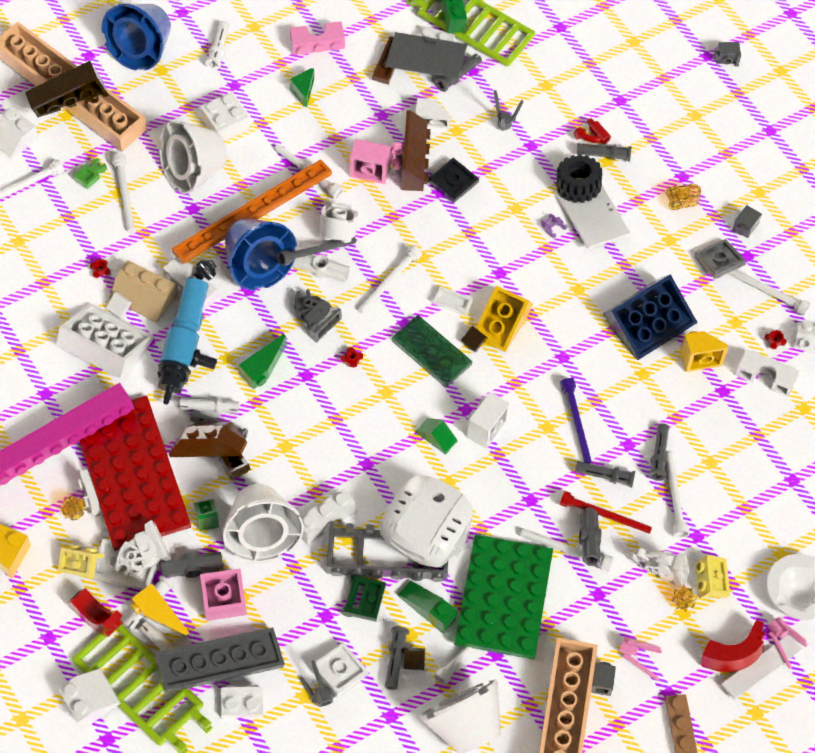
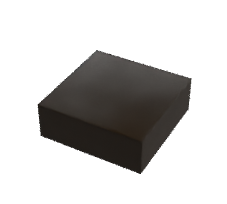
M472 325L461 341L477 352L488 337Z
M405 648L404 669L424 670L425 648Z

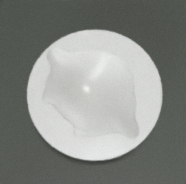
M791 554L781 558L772 566L767 577V592L771 602L780 612L788 617L797 620L815 619V557L806 554Z

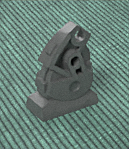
M309 289L306 290V296L304 297L301 296L300 291L296 292L294 309L297 318L303 321L304 327L310 331L311 338L317 343L342 319L341 309L337 306L332 307L329 302L318 296H311Z

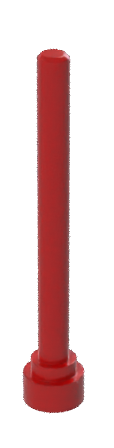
M565 490L559 503L560 506L566 508L567 506H574L583 510L594 508L599 516L648 534L651 533L652 526L575 499L571 492Z

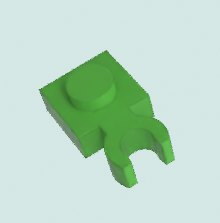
M96 158L93 160L91 167L86 164L74 175V179L86 189H89L100 179L99 173L105 172L107 166L105 163L102 166H97L100 164V160Z

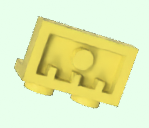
M70 544L69 548H61L57 572L94 578L97 558H104V554L97 553L98 549L85 547V550H81L82 546Z
M705 555L695 562L699 598L704 599L709 595L721 598L729 597L730 587L726 558Z

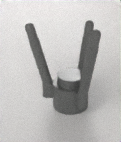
M494 90L498 127L502 131L511 128L512 122L516 121L524 101H520L513 115L508 112L501 113L497 90Z
M312 660L311 663L319 686L315 689V694L303 676L300 677V680L309 693L313 704L317 703L318 707L327 706L334 702L333 698L335 695L329 688L327 689V686H323L316 662Z

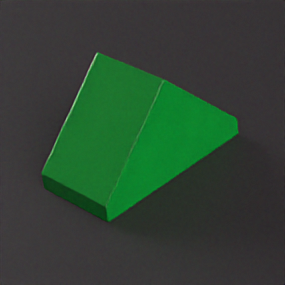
M310 68L290 79V90L304 107H308L315 80V68Z
M427 418L415 431L416 434L445 455L458 442L444 420Z
M214 499L195 502L194 506L199 530L219 528Z

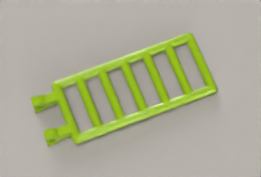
M436 0L406 1V4L419 8L417 12L419 16L447 32L445 22L441 21L443 18L442 9L435 16L426 12ZM468 0L469 2L464 6L466 14L474 5L483 10L464 33L451 34H454L458 39L501 64L510 66L535 36V31L482 0ZM489 13L498 17L478 42L469 37ZM503 22L512 26L493 50L484 46ZM518 30L527 34L508 58L498 54Z
M123 624L116 629L123 638L91 667L82 659L107 638L100 633L72 657V662L85 674L101 669L129 643L133 645L137 651L107 677L110 685L143 656L151 663L120 693L117 694L115 692L121 702L118 707L156 745L161 746L167 741L178 753H187V745L175 733L191 718L206 734L213 729L211 726L212 722L199 712L203 708L204 703L189 688L179 690L146 722L138 713L163 691L161 682L132 708L124 701L126 697L157 670L154 654ZM186 697L194 705L159 736L152 727Z

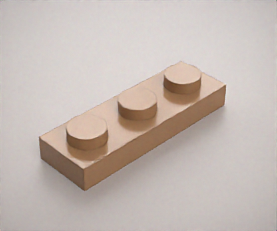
M686 694L666 696L665 703L675 753H698Z

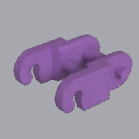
M552 213L549 214V218L545 221L543 219L540 221L541 226L545 228V232L553 239L556 238V234L552 233V227L557 225L563 230L568 228L559 216L556 218ZM552 220L554 223L549 225L548 223Z

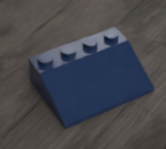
M671 274L658 278L603 312L611 329L637 360L645 357L698 323Z

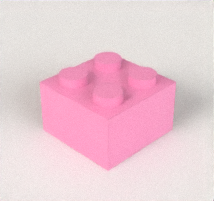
M355 139L350 155V177L386 184L390 170L391 146Z
M241 569L200 574L206 621L247 615Z

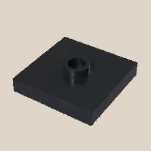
M453 157L428 178V182L455 203L479 183L480 178Z

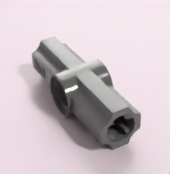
M586 508L580 514L579 544L582 545V562L588 566H594L600 563L602 531L599 528L598 512L594 508Z
M189 552L182 557L172 558L168 561L161 560L162 575L165 578L176 576L195 578L205 572L223 570L221 552L207 554Z

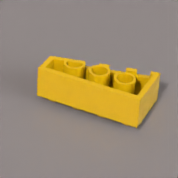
M0 524V569L13 579L31 544L28 535Z

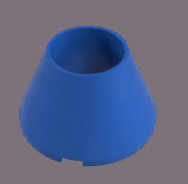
M123 3L113 6L105 13L101 30L105 35L107 41L105 45L108 51L120 64L131 70L136 71L139 69L146 71L153 68L160 61L171 31V22L167 13L158 5L151 3Z
M245 218L235 222L226 233L225 248L230 274L234 281L244 289L256 291L257 288H269L282 280L294 264L295 259L290 264L281 266L277 260L278 251L288 250L293 252L295 247H297V241L293 232L281 223Z

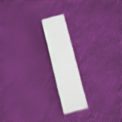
M789 634L779 641L788 660L802 651V648ZM774 644L762 653L755 663L739 670L721 685L736 700L785 662Z

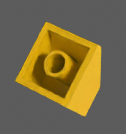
M691 331L685 334L680 350L685 371L691 372L722 366L728 345L705 331Z

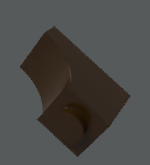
M243 455L219 456L223 469L230 480L239 478L251 470L249 463Z

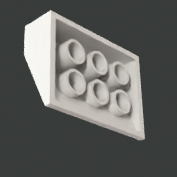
M90 303L59 327L56 345L121 379L133 368L153 341L154 336Z

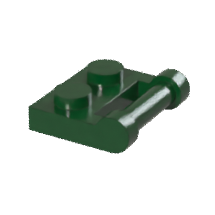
M352 575L345 606L342 607L341 614L346 617L353 616L377 622L386 582ZM364 586L359 608H353L358 587Z

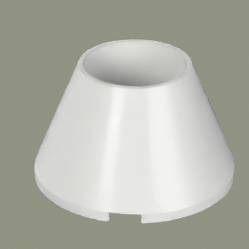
M179 120L170 121L163 127L160 135V140L163 139L162 149H159L161 165L170 185L173 188L179 189L180 193L187 194L193 192L224 168L227 160V151L224 140L218 132Z
M253 484L243 488L234 500L223 527L224 544L226 548L233 552L235 557L248 562L272 561L278 559L280 554L287 550L290 552L297 546L303 535V521L300 513L272 487L265 484Z
M493 679L486 685L481 683L440 702L435 709L429 708L420 717L457 753H467L477 749L501 735L498 682L496 679Z

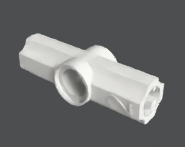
M308 255L296 258L293 264L294 268L314 273L320 279L328 277L345 282L350 273V266L330 261L325 255Z

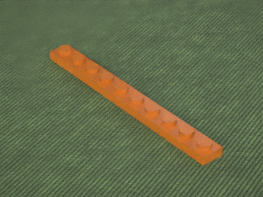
M321 159L174 246L172 253L182 264L187 263L225 240L227 231L235 222L245 218L260 219L331 176L332 170Z

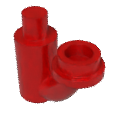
M592 118L588 119L586 123L589 125V130L594 136L586 134V130L582 127H578L573 132L576 140L583 139L591 143H601L602 145L608 143L612 138L600 122L594 121Z

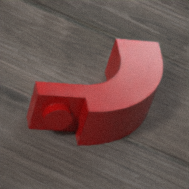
M86 588L80 589L67 602V605L86 624L105 637H109L123 624L120 620L123 615L118 610L111 611L105 608Z
M756 620L748 637L736 645H725L710 639L702 654L701 666L718 672H735L751 666L763 652L764 622Z

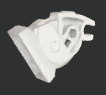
M152 520L144 524L145 531L135 534V537L129 542H124L118 552L115 567L117 572H120L121 567L126 566L127 570L124 575L129 576L132 571H142L155 566L160 560L168 561L172 559L156 524Z
M639 548L638 551L634 550L632 558L643 569L652 575H659L662 580L673 581L676 587L683 590L690 573L685 553L675 555L665 550L664 552L652 551L650 553L643 548Z

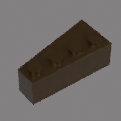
M91 61L82 63L80 66L25 92L30 107L38 118L61 111V107L64 106L70 108L77 106L76 103L87 100V102L93 101L94 97L102 95V97L109 96L102 78Z

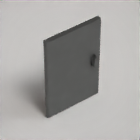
M395 32L385 67L459 79L467 44Z

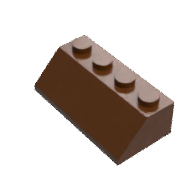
M406 110L402 190L423 191L424 184H428V174L425 173V169L429 167V159L425 157L426 154L429 155L430 144H427L426 140H430L431 129H427L428 121L411 110Z

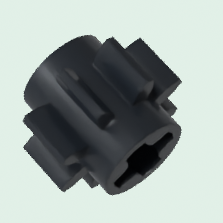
M202 259L194 266L195 273L193 275L197 279L202 280L206 278L210 281L216 275L215 268L217 266L212 260L206 261Z

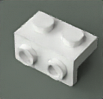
M810 322L797 323L795 349L815 353V325Z
M88 470L80 471L81 479L77 481L80 491H84L86 495L83 496L86 508L90 507L92 516L101 514L100 504Z

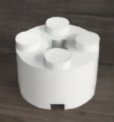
M331 203V207L327 208V205L323 206L320 219L322 238L324 240H340L344 243L351 242V238L357 232L358 211L352 210V206L344 203Z

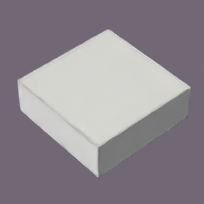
M115 292L106 308L119 318H123L132 302L119 292Z

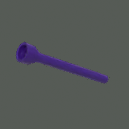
M565 378L560 381V387L568 398L583 460L585 463L590 464L592 459L574 395L576 383L574 378Z

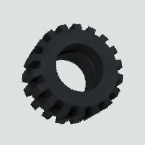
M578 154V156L570 155V158H564V161H561L557 167L556 187L562 198L566 197L567 201L572 200L573 203H577V201L585 203L586 200L589 202L592 198H596L602 188L603 170L600 167V163L596 162V159L589 158L588 155L582 156V154Z

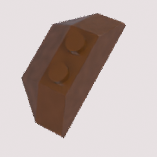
M233 422L195 423L184 429L175 441L169 457L242 456L247 441Z

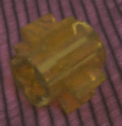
M69 496L63 500V506L60 508L65 519L69 517L70 520L74 521L84 515L83 511L86 510L82 498L77 499L76 496Z
M685 585L680 590L675 588V596L672 597L671 602H676V609H684L686 612L689 606L694 608V601L697 600L698 595H693V588L689 589Z

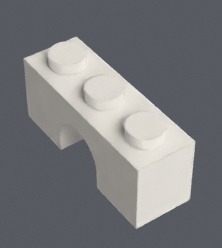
M174 258L163 267V278L176 283L177 292L181 296L185 280L193 276L192 265L188 262L182 264L177 258ZM206 278L202 279V281L209 285L203 311L219 299L218 289Z
M746 349L735 376L753 383L756 376L760 374L769 375L773 380L771 391L789 398L800 370L791 365L780 363L774 358L763 356L757 351Z
M344 488L301 516L304 526L302 538L307 545L324 534V529L330 521L337 519L341 523L356 512V502Z

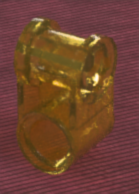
M688 184L667 188L665 196L669 200V209L679 210L697 206L701 197L700 186Z

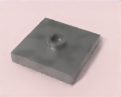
M727 239L694 253V258L714 279L746 265L744 257Z

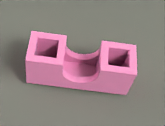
M342 21L324 23L325 32L317 36L310 34L307 26L291 27L290 40L293 55L345 49Z

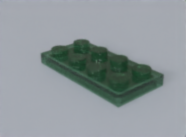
M419 315L398 331L391 340L445 388L453 383L473 363L470 358Z

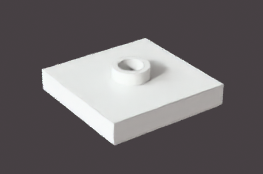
M344 642L315 661L322 681L336 697L369 674V671Z

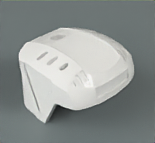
M415 476L406 482L387 508L381 521L380 534L393 549L405 557L430 567H441L452 556L458 557L463 550L470 532L473 508L464 494L440 479L432 476Z

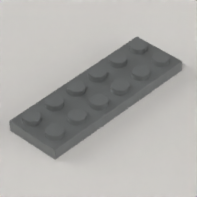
M273 627L154 652V659L164 694L283 668L285 665Z

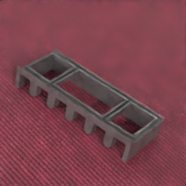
M330 521L327 574L337 577L343 574L361 577L371 576L375 579L391 577L394 580L411 578L414 581L431 579L433 582L447 580L448 561L443 565V570L419 569V563L413 561V568L363 566L364 539L384 540L380 530H374V525L367 524L366 529H354V524L347 523L346 528H335L334 522ZM334 537L358 539L356 565L333 564Z

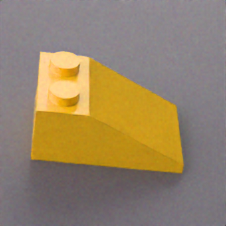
M496 285L476 326V329L488 337L484 343L506 352L526 321L533 303Z
M152 583L131 599L132 604L130 606L137 615L141 613L143 617L182 636L189 634V631Z

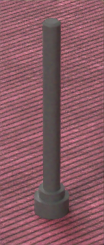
M353 237L351 242L348 243L337 240L293 252L282 250L278 251L277 260L281 266L290 264L293 259L355 244L357 240Z

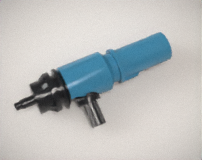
M187 278L185 280L176 318L172 320L174 326L168 329L157 371L159 378L157 387L165 391L163 397V404L165 405L169 404L172 393H181L183 385L188 382L189 375H191V370L188 366L195 368L196 365H200L214 370L217 364L216 358L200 354V349H197L200 338L197 331L201 328L204 316L202 311L209 287L208 283L200 279Z

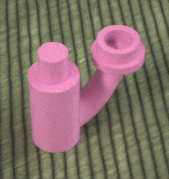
M394 142L391 145L390 162L395 170H400L403 165L402 153L404 145L400 142Z

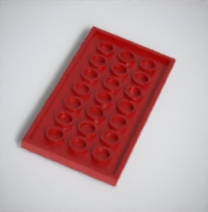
M147 395L132 399L131 401L135 409L131 410L127 415H122L111 424L98 429L94 434L79 440L114 551L120 550L124 542L132 540L135 534L145 531L144 524L151 520L156 524L161 537L192 528Z

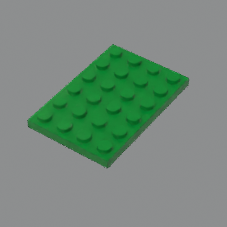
M475 534L454 645L535 660L554 548Z

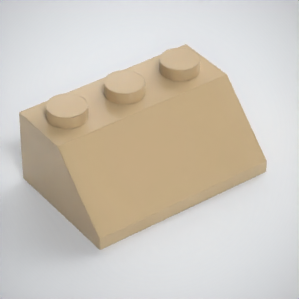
M127 260L116 276L109 299L111 300L115 292H119L132 302L129 307L130 310L158 323L177 296L176 283Z

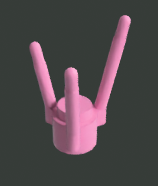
M777 617L769 624L768 628L771 632L768 635L773 639L787 667L791 669L792 666L777 637L784 638L789 633L805 647L808 646L807 640L788 626L781 617Z
M625 637L619 652L624 653L623 658L629 660L658 681L659 677L631 656H636L639 648L661 654V647Z

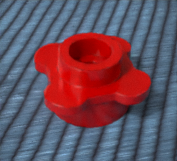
M97 259L90 264L94 278H99L103 275L108 276L111 273L107 266V260Z
M773 330L770 334L767 333L764 336V339L770 344L769 347L773 350L779 346H785L787 340L784 339V334L780 330Z
M352 347L347 348L346 354L341 356V361L352 368L357 367L360 360L363 359V353H358Z

